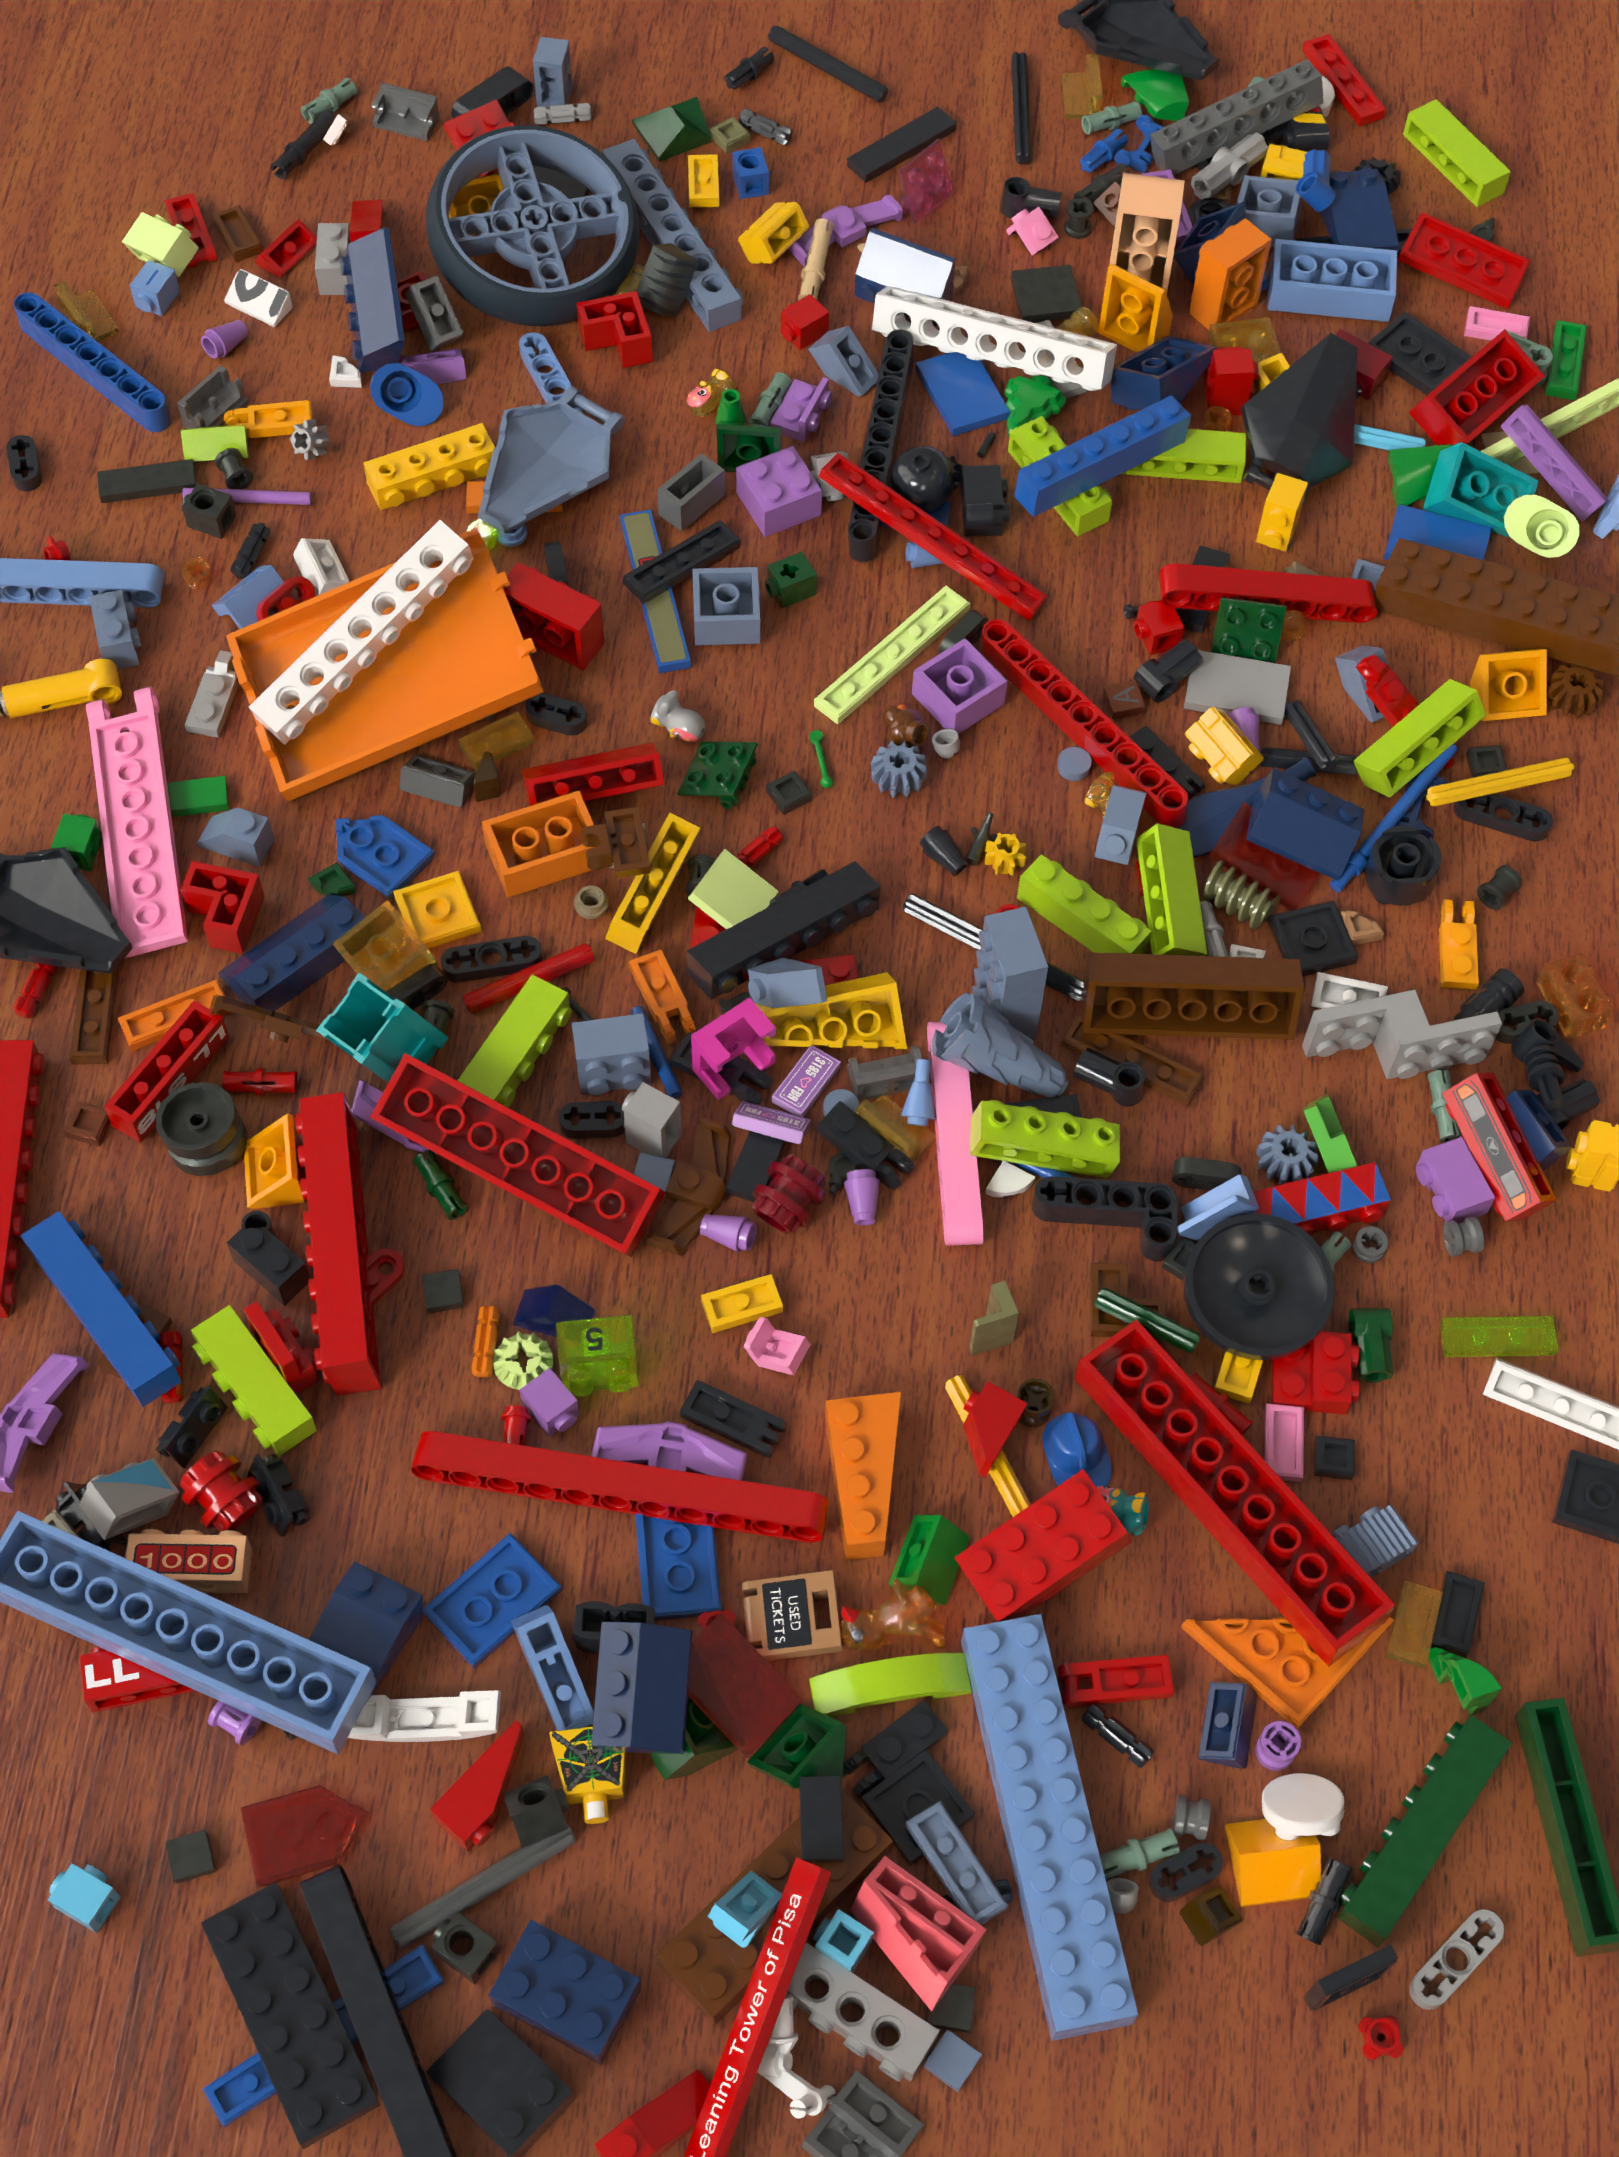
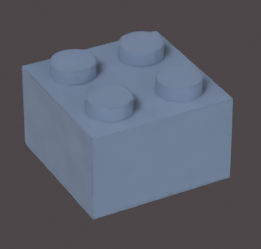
M1244 175L1237 204L1244 202L1247 206L1245 218L1272 239L1270 246L1274 247L1275 239L1294 241L1302 212L1303 200L1296 192L1298 181Z
M758 567L692 569L695 645L760 644Z
M643 1013L572 1023L581 1094L601 1095L610 1090L617 1089L637 1090L642 1082L651 1085L649 1047Z

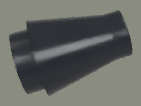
M936 826L919 842L923 848L922 853L949 871L953 877L961 873L968 865V862L963 857L947 829L943 830L940 826Z

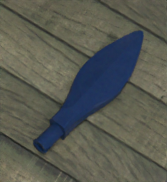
M1306 757L1283 771L1304 782L1316 776L1315 769ZM1266 777L1245 785L1204 793L1188 801L1186 822L1178 829L1190 832L1193 858L1228 846L1248 829L1254 794Z

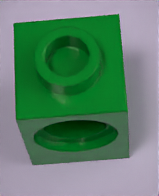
M63 813L51 849L65 847L80 870L91 872L103 840L97 819L84 814L70 815Z

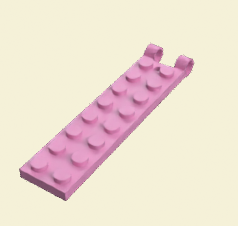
M152 686L134 691L137 712L111 718L109 707L104 699L86 704L111 912L118 926L133 947L125 958L188 942L158 719L160 707Z

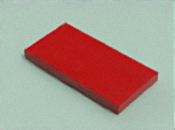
M1423 212L1420 213L1397 259L1399 262L1505 309H1508L1531 260Z

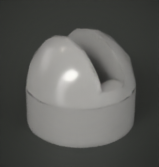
M943 729L934 734L932 738L933 746L940 757L951 758L954 754L958 753L960 750V740L955 730Z
M1124 1878L1109 1880L1106 1884L1113 1911L1117 1914H1127L1132 1911L1138 1901V1885Z

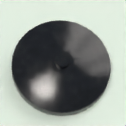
M1244 1214L1231 1217L1216 1224L1196 1243L1184 1272L1183 1288L1185 1302L1197 1327L1219 1348L1246 1359L1272 1360L1286 1357L1301 1350L1321 1331L1330 1315L1334 1301L1332 1270L1320 1246L1307 1232L1297 1225L1272 1215Z

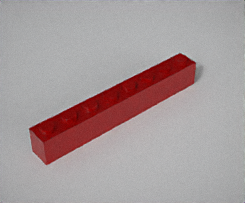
M0 1040V1318H9L10 1304H15L17 1298V1288L13 1278L14 1270H19L21 1265V1253L17 1246L18 1238L25 1232V1219L21 1214L23 1204H27L29 1200V1185L26 1182V1174L33 1167V1153L30 1149L31 1138H36L37 1121L34 1117V1110L41 1103V1089L38 1085V1078L45 1071L44 1055L38 1052L34 1040Z

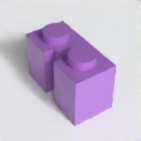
M1462 1137L1423 1150L1416 1165V1174L1423 1186H1427L1429 1191L1433 1190L1435 1196L1432 1198V1203L1438 1216H1443L1445 1222L1454 1220L1457 1223H1462L1465 1218L1479 1217L1488 1213L1495 1196Z

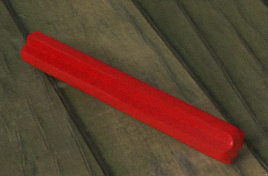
M583 943L464 994V1004L470 1013H475L519 994L531 975L547 982L593 962V951L588 943Z

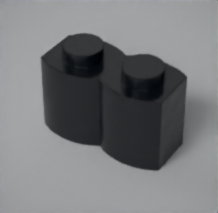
M600 1601L580 1603L576 1605L573 1630L575 1645L584 1652L599 1654L602 1622H630L656 1625L655 1610L647 1605L637 1603L624 1604L616 1608Z

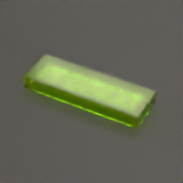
M1553 1316L1442 1318L1440 1321L1444 1357L1556 1355L1558 1351Z

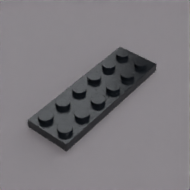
M277 1882L201 1922L302 2149L309 2147L381 2106Z

